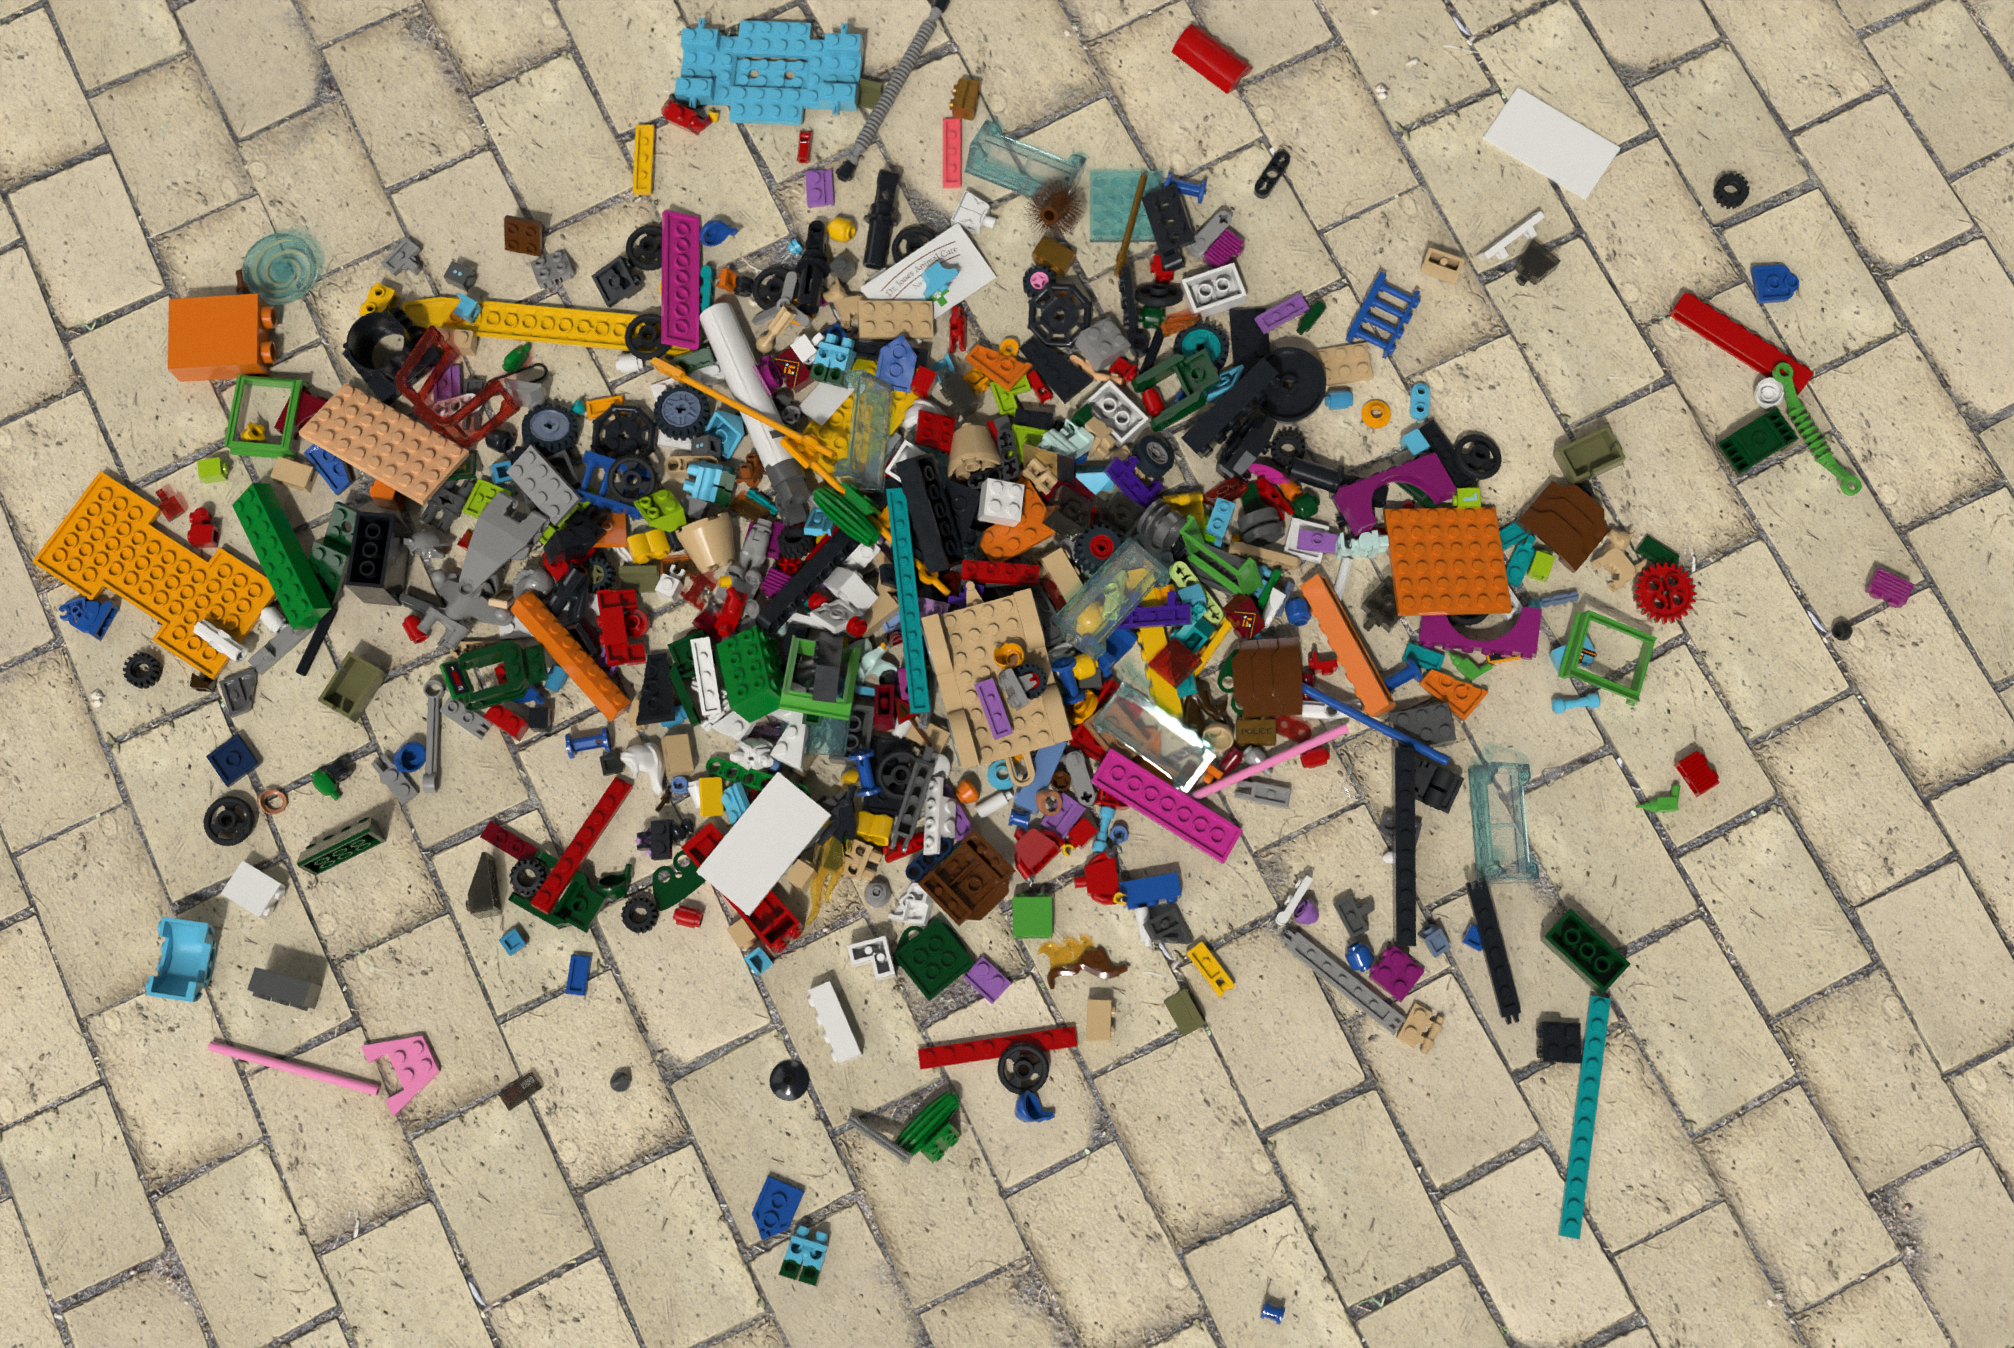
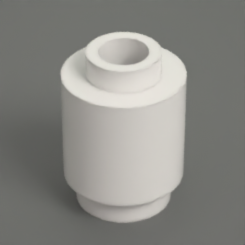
M632 353L618 355L619 359H615L617 371L621 370V374L643 369L642 359L635 357Z
M266 607L261 611L260 620L272 633L277 635L288 626L287 620L276 607Z
M896 717L895 729H891V734L899 739H902V737L906 738L912 725L911 722L907 720L899 725L898 718Z

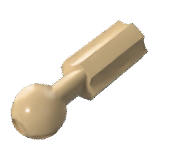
M783 304L768 325L769 332L767 335L758 337L756 348L759 352L768 353L772 350L775 336H781L797 315L792 306Z

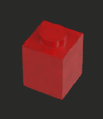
M919 366L910 384L913 394L920 398H929L938 380L937 373Z
M1083 817L1068 832V842L1074 848L1079 847L1082 850L1098 834V830Z

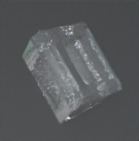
M1561 766L1545 768L1541 772L1548 787H1551L1556 782L1562 771Z

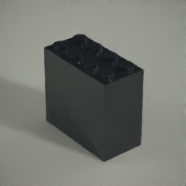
M357 511L345 586L363 603L391 606L402 605L399 597L404 592L410 553L407 545L403 544V538L409 539L412 533L395 514Z

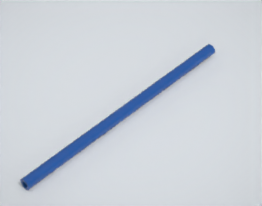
M1302 682L1304 694L1410 748H1415V751L1445 766L1450 759L1449 756Z

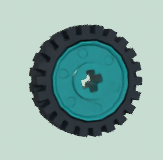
M1197 322L1195 325L1191 323L1189 327L1185 326L1178 333L1173 346V355L1180 354L1185 357H1191L1198 353V350L1206 348L1219 373L1227 361L1228 340H1226L1225 334H1222V330L1220 328L1216 329V326L1213 324L1210 326L1208 322L1204 324Z

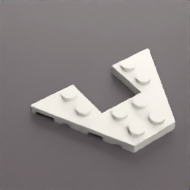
M794 682L791 683L790 690L806 692L805 687ZM778 709L769 715L789 724L770 753V756L803 772L804 753H806L805 742L808 738L809 727L802 724L803 713ZM732 711L715 723L712 728L739 742L748 738L759 719L749 723L735 711Z

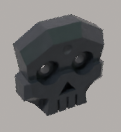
M1266 415L1248 418L1238 430L1231 433L1229 439L1226 440L1215 458L1218 460L1216 472L1226 480L1232 479L1234 476L1243 485L1247 484L1248 478L1250 479L1251 475L1246 470L1260 453L1266 455L1269 452L1268 448L1271 449L1272 445L1268 444V441L1273 434L1277 422Z

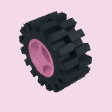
M1037 265L1034 266V269L1032 267L1029 268V272L1026 271L1025 277L1023 276L1024 293H1027V297L1033 298L1047 282L1056 283L1054 272H1050L1049 267L1044 269V265H1041L1040 268ZM1047 294V295L1044 297V300H1045V301L1047 300L1049 294Z

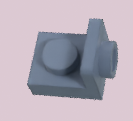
M1435 924L1424 926L1421 932L1417 934L1424 941L1434 958L1451 948L1443 931Z

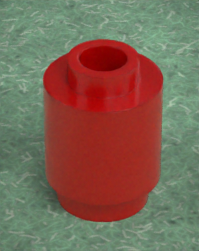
M1155 388L1148 389L1142 393V401L1148 416L1155 418L1161 415V412L1166 408L1160 393Z
M409 615L404 619L402 626L410 641H413L414 644L424 642L428 635L417 628L422 621L421 618Z
M1319 746L1301 753L1300 759L1303 768L1312 769L1326 765L1327 760H1330L1327 748L1324 749L1323 746Z
M680 905L679 909L676 908L674 911L673 920H676L677 925L700 928L703 912H699V909Z

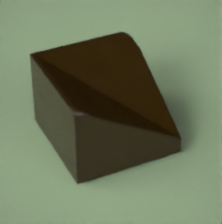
M192 673L190 687L200 692H215L217 679L212 680L207 677H198Z

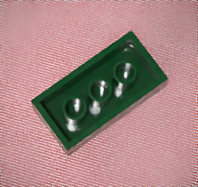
M1572 909L1565 912L1540 939L1599 995L1605 993L1631 965Z

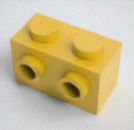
M376 282L370 288L365 303H362L360 306L359 315L362 317L373 312L383 313L385 309L389 311L395 308L400 297L395 290Z

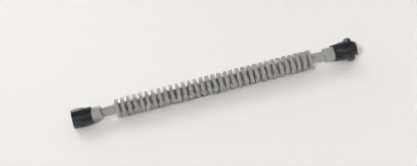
M950 0L934 1L928 21L924 20L881 97L857 136L855 143H853V153L835 171L837 178L842 182L853 179L852 175L857 168L856 164L860 153H865L892 103H894L903 84L933 34L936 19L938 20L941 14L945 12L950 4Z

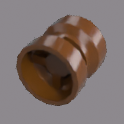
M1063 771L1056 772L1051 779L1052 789L1058 794L1066 793L1070 788L1069 775Z

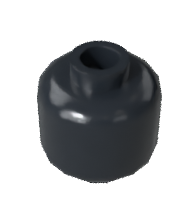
M494 426L485 434L486 445L492 450L505 453L513 446L514 439L512 433L502 427Z

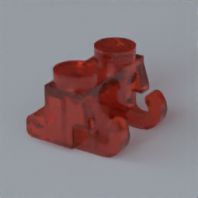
M702 574L697 575L696 578L691 575L689 579L694 582L692 587L686 594L681 591L679 595L690 606L702 611L705 604L700 602L698 605L696 603L706 585L710 586L709 590L712 592L717 585Z

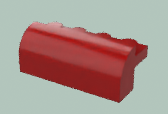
M1193 24L1181 34L1171 51L1226 94L1236 90L1241 79L1250 74L1253 69L1248 61L1238 57L1232 49L1222 45L1219 39L1209 35L1204 28L1194 26Z

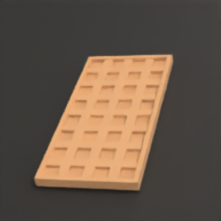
M347 382L299 430V435L423 506L469 456L467 449Z

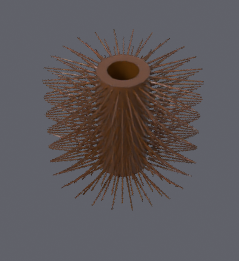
M1058 178L1055 181L1056 185L1054 182L1048 181V183H1045L1047 184L1045 187L1048 188L1041 186L1039 191H1037L1036 201L1032 198L1031 203L1034 201L1032 208L1025 209H1031L1027 212L1036 213L1029 216L1035 217L1034 215H1037L1039 221L1044 222L1040 230L1042 228L1048 230L1049 227L1052 237L1051 224L1054 230H1059L1058 234L1062 233V231L1068 232L1073 228L1072 226L1078 223L1076 222L1078 221L1077 218H1080L1079 212H1081V208L1077 209L1076 206L1082 207L1086 205H1077L1074 202H1088L1075 199L1078 197L1074 196L1073 193L1069 195L1068 192L1071 187L1064 186L1063 189L1062 181L1059 179L1060 192L1059 186H1057Z

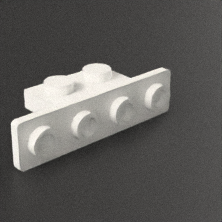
M941 776L931 778L926 792L924 855L940 853L941 837L955 838L956 799L943 796L944 778Z

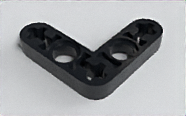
M1003 429L997 435L1002 466L971 475L968 479V486L981 492L982 483L985 479L991 478L993 474H999L998 480L1012 483L1021 478L1022 468L1017 441L1012 431ZM1007 435L1009 436L1007 441L1010 446H1007L1006 442L1004 441L1006 438L1005 436ZM1008 452H1014L1012 459H1005V455ZM1009 465H1012L1013 469L1015 470L1013 476L1010 475V473H1012V470ZM976 480H979L980 482L976 487L974 484H976Z

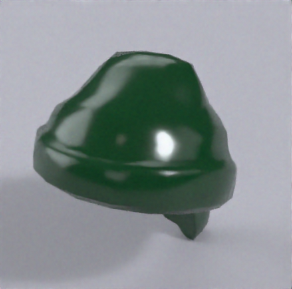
M626 864L623 874H612L598 879L595 883L596 889L603 896L612 900H619L626 896L628 884L632 880V864Z

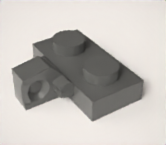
M1351 895L1333 903L1351 939L1369 931L1365 920L1368 919L1366 914L1375 910L1372 903L1362 907L1360 903L1355 904Z

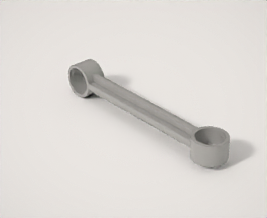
M429 680L423 687L424 694L428 697L426 764L422 785L424 793H437L439 788L437 775L440 699L445 694V688L438 680ZM435 684L439 685L440 692L436 696H429V688Z

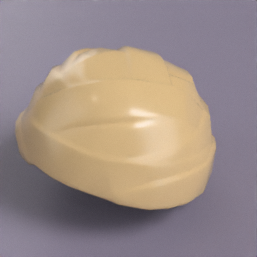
M1215 722L1204 729L1202 739L1210 749L1224 751L1232 746L1234 734L1228 725Z

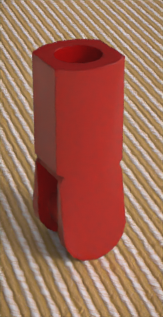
M800 130L797 153V162L809 163L812 131L803 132V130Z
M1037 370L1026 375L1041 405L1048 399L1052 400V396ZM1044 390L1045 393L1040 395L1039 392Z

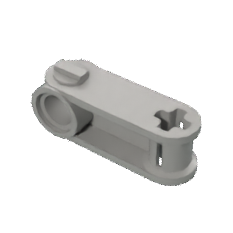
M1227 211L1217 213L1194 236L1196 243L1185 247L1189 255L1198 260L1224 232L1232 221V217Z
M1081 749L1062 755L1077 802L1085 808L1090 807L1095 801V793ZM1084 794L1091 797L1088 803L1081 799Z

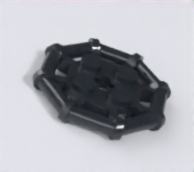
M1047 282L1031 300H1028L1027 329H1030L1047 347L1072 349L1081 331L1091 327V308L1093 303L1085 297L1073 282L1072 284ZM1054 291H1067L1065 297L1055 296ZM1049 294L1051 298L1041 305L1039 302ZM1072 294H1074V296H1075L1082 304L1076 306V305L1073 303V301L1070 299V297L1072 296ZM1036 308L1041 309L1040 321H1036ZM1084 309V322L1080 323L1078 322L1079 310ZM1056 311L1064 312L1063 320L1055 319L1057 316ZM1040 325H1043L1049 331L1047 337L1038 328ZM1075 326L1081 328L1073 337H1070L1069 332ZM1054 334H1064L1065 340H1052Z
M613 403L596 420L593 419L591 450H594L597 454L609 457L602 449L608 446L613 452L610 458L617 460L618 455H633L637 449L642 447L645 450L638 456L646 459L656 451L657 423L652 421L639 404L618 405ZM619 412L632 413L631 418L620 417ZM614 414L616 419L612 420L608 426L605 425L604 422ZM638 416L643 420L646 426L642 428L639 426V424L636 422ZM600 428L605 430V441H600ZM623 432L629 435V438H626L625 441L619 438ZM645 432H648V444L643 443Z

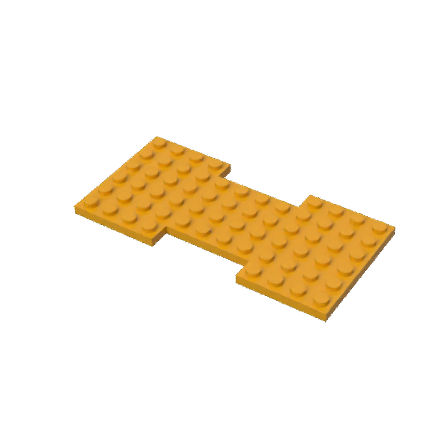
M100 471L32 562L91 601L97 600L103 590L108 588L163 624L152 638L155 643L212 680H216L230 658L224 653L221 654L211 647L207 641L194 633V626L198 621L204 619L217 629L223 630L241 645L260 619L261 611L269 607L276 597L268 578L220 547L209 562L200 558L151 526L162 510Z

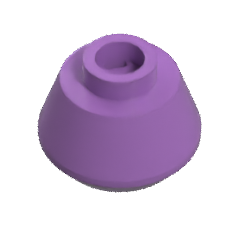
M1304 899L1295 908L1294 919L1297 923L1313 924L1319 918V910L1311 899Z

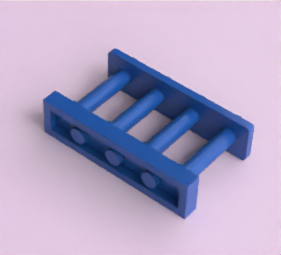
M1380 272L1349 329L1345 341L1352 343L1355 338H1361L1384 349L1382 358L1386 359L1388 354H1393L1397 346L1394 342L1396 339H1401L1404 333L1402 327L1404 323L1408 324L1413 315L1410 312L1412 308H1417L1421 298H1418L1420 294L1418 290L1412 297L1387 285V282H1385L1387 275ZM1384 291L1409 303V306L1403 312L1380 301L1377 297L1378 293H1383ZM1371 307H1377L1400 318L1401 321L1396 328L1371 316L1369 310ZM1363 322H1368L1393 334L1390 342L1386 343L1362 331L1361 325Z
M586 450L582 461L587 466L580 489L574 488L582 498L580 502L585 503L587 501L593 503L597 508L606 507L612 509L611 511L616 514L625 513L636 520L644 519L635 506L623 504L624 502L618 499L613 501L605 498L608 490L607 474L610 466L616 459ZM624 463L621 464L615 473L623 476L624 472L627 471V466ZM636 466L635 470L640 473L641 480L650 481L648 470ZM596 467L602 468L605 471L598 495L587 492L593 470ZM633 474L628 475L626 481L630 484V480L633 478L637 479V477ZM627 488L623 490L622 495L626 496ZM641 489L639 490L638 496L643 494V491Z

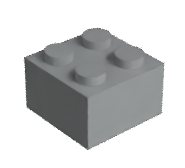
M1110 317L1081 331L1075 342V345L1096 372L1116 362L1119 357L1124 358L1131 347V344Z

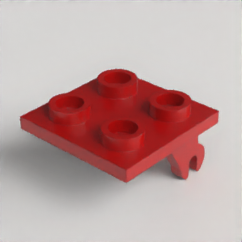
M919 409L915 444L941 450L942 454L948 452L947 455L949 456L954 434L955 418Z

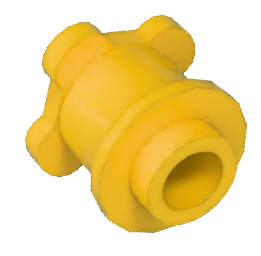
M249 422L247 424L248 429H244L241 432L243 442L258 443V441L263 442L265 440L263 432L265 428L261 424L255 425Z

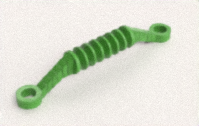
M1779 363L1774 367L1772 375L1776 381L1783 383L1789 411L1788 416L1796 417L1792 421L1793 424L1800 423L1796 430H1804L1800 436L1807 435L1804 443L1811 442L1807 447L1808 450L1815 448L1811 455H1819L1815 460L1816 463L1827 468L1829 472L1831 471L1834 476L1841 480L1840 488L1845 495L1854 496L1862 488L1861 481L1857 477L1850 475L1836 463L1832 451H1825L1829 445H1821L1825 441V438L1818 439L1822 433H1814L1817 425L1810 426L1814 420H1806L1810 415L1809 412L1802 413L1806 407L1797 398L1792 379V367L1787 363ZM1779 369L1784 370L1786 372V376H1782L1779 372ZM1848 482L1854 485V490L1848 487Z

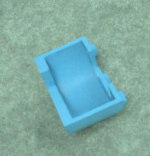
M162 917L158 924V936L165 937V941L161 945L162 957L157 965L158 977L150 976L146 983V995L196 1002L203 995L201 992L202 988H207L214 968L216 956V941L212 940V935L215 934L214 929L209 923Z

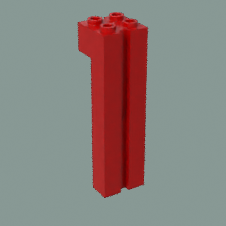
M710 822L681 848L699 868L724 836ZM772 891L767 894L750 916L746 915L744 911L724 896L774 954L776 952L781 953L788 946L786 942L791 938L793 940L797 939L803 933L801 930L804 927Z

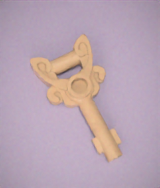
M1075 355L1070 356L1071 363L1078 369L1082 367V371L1093 380L1104 382L1110 380L1115 386L1122 385L1123 378H1120L1118 374L1111 373V375L1098 373L1087 359L1084 362Z

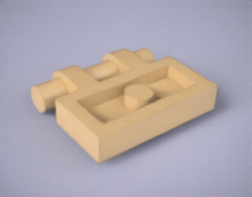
M1414 1003L1396 1039L1412 1048H1415L1417 1042L1423 1044L1420 1052L1427 1055L1429 1049H1432L1435 1044L1434 1040L1437 1034L1441 1033L1445 1019L1438 1016L1435 1022L1429 1020L1432 1012ZM1426 1026L1431 1029L1427 1038L1421 1036Z

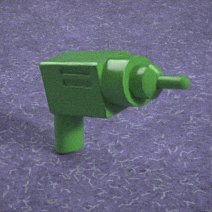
M1446 651L1453 661L1452 664L1470 682L1493 669L1489 663L1478 668L1467 657L1464 659L1461 655L1458 656L1450 651Z
M1672 786L1671 797H1657L1654 800L1645 802L1643 805H1636V808H1644L1649 810V812L1655 813L1676 812L1678 810L1681 786Z

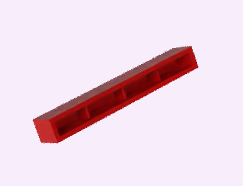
M1685 291L1669 315L1766 378L1773 377L1772 371L1779 363L1789 364L1793 369L1792 379L1797 396L1814 374V372L1810 371L1809 367L1799 364L1792 356L1780 352L1776 346L1766 343L1757 334L1750 333L1743 325L1731 321L1727 315L1720 314L1711 305L1698 300L1694 294H1689ZM1779 369L1780 374L1786 376V372Z

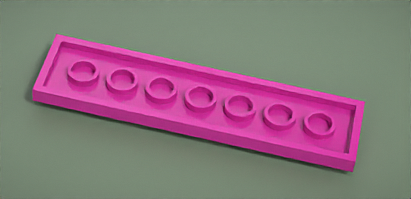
M664 210L662 213L661 343L697 350L699 348V217Z
M1111 748L1090 781L1095 786L1221 864L1225 863L1243 831Z

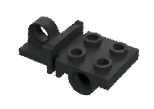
M1415 757V800L1449 814L1464 778L1429 762L1424 766L1426 761Z

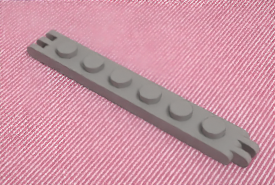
M1290 930L1285 932L1291 939L1289 940L1282 936L1281 940L1286 943L1284 947L1388 1032L1395 1035L1396 1031L1390 1026L1393 1025L1399 1029L1401 1025L1395 1020L1398 1019L1404 1023L1406 1019L1299 932L1295 934Z

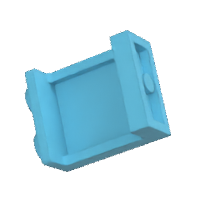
M1217 498L1205 530V544L1221 550L1236 503Z

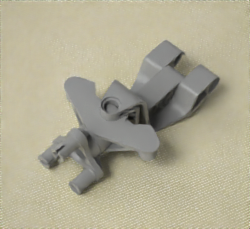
M502 491L497 493L478 516L459 582L456 574L447 573L441 569L432 572V582L448 604L445 608L429 607L425 612L426 616L417 628L423 633L428 634L435 621H439L445 627L446 632L436 645L441 649L443 648L444 651H447L448 648L455 651L463 637L469 634L470 631L466 624L469 620L499 626H507L512 622L513 615L508 608L503 609L488 605L489 599L500 589L498 575L495 572L522 549L534 547L549 525L550 519L535 510L521 522L512 518L511 515L517 508L518 500Z

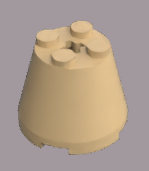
M964 423L961 426L962 428L956 430L953 434L947 472L948 477L953 482L969 487L968 479L971 475L1002 466L1000 453L989 432V428L987 426ZM993 474L991 478L998 480L999 474Z
M729 512L720 513L717 517H706L681 527L682 530L675 531L677 539L702 574L718 570L717 566L726 567L735 563L732 521Z

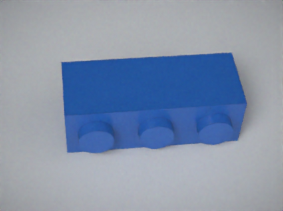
M1177 872L1119 883L1120 893L1127 895L1121 898L1122 902L1127 903L1123 908H1128L1129 911L1147 904V907L1159 905L1158 902L1166 901L1167 904L1175 903L1182 896Z

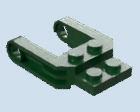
M1206 348L1191 357L1174 354L1132 380L1131 385L1134 391L1141 393L1176 373L1185 394L1188 395V397L1162 411L1161 415L1149 422L1154 432L1164 430L1205 406L1209 394L1208 390L1222 382Z
M703 630L667 645L674 660L669 675L692 728L700 725L701 721L684 680L696 677L690 640L706 637ZM712 648L714 667L718 666L722 674L718 650Z
M508 640L463 653L457 658L460 670L482 668L504 661L505 674L508 680L507 683L465 695L463 702L464 708L467 711H478L523 698L529 691L528 687L531 684L549 679L544 648L541 644L522 649L519 644Z
M538 849L534 856L536 860L552 869L559 861ZM579 871L572 878V884L568 886L553 914L549 912L547 915L532 907L531 901L515 892H512L508 899L510 902L558 929L575 926L585 933L589 931L607 901L605 897L592 890L590 878Z

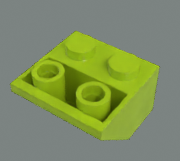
M669 488L634 501L635 507L649 526L672 532L687 525L684 509Z

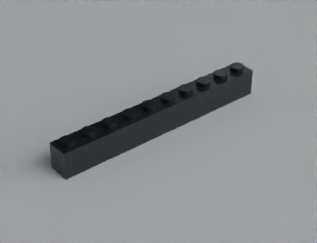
M1415 748L1392 749L1393 946H1416Z

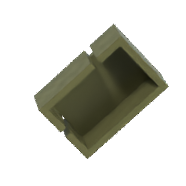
M1609 426L1558 448L1553 455L1569 485H1579L1582 482H1586L1588 478L1589 480L1622 465L1626 459L1619 444L1614 445L1610 451L1609 448L1612 447L1616 439Z
M348 652L340 664V667L348 672L347 675L337 669L318 698V701L356 723L387 674L355 654Z

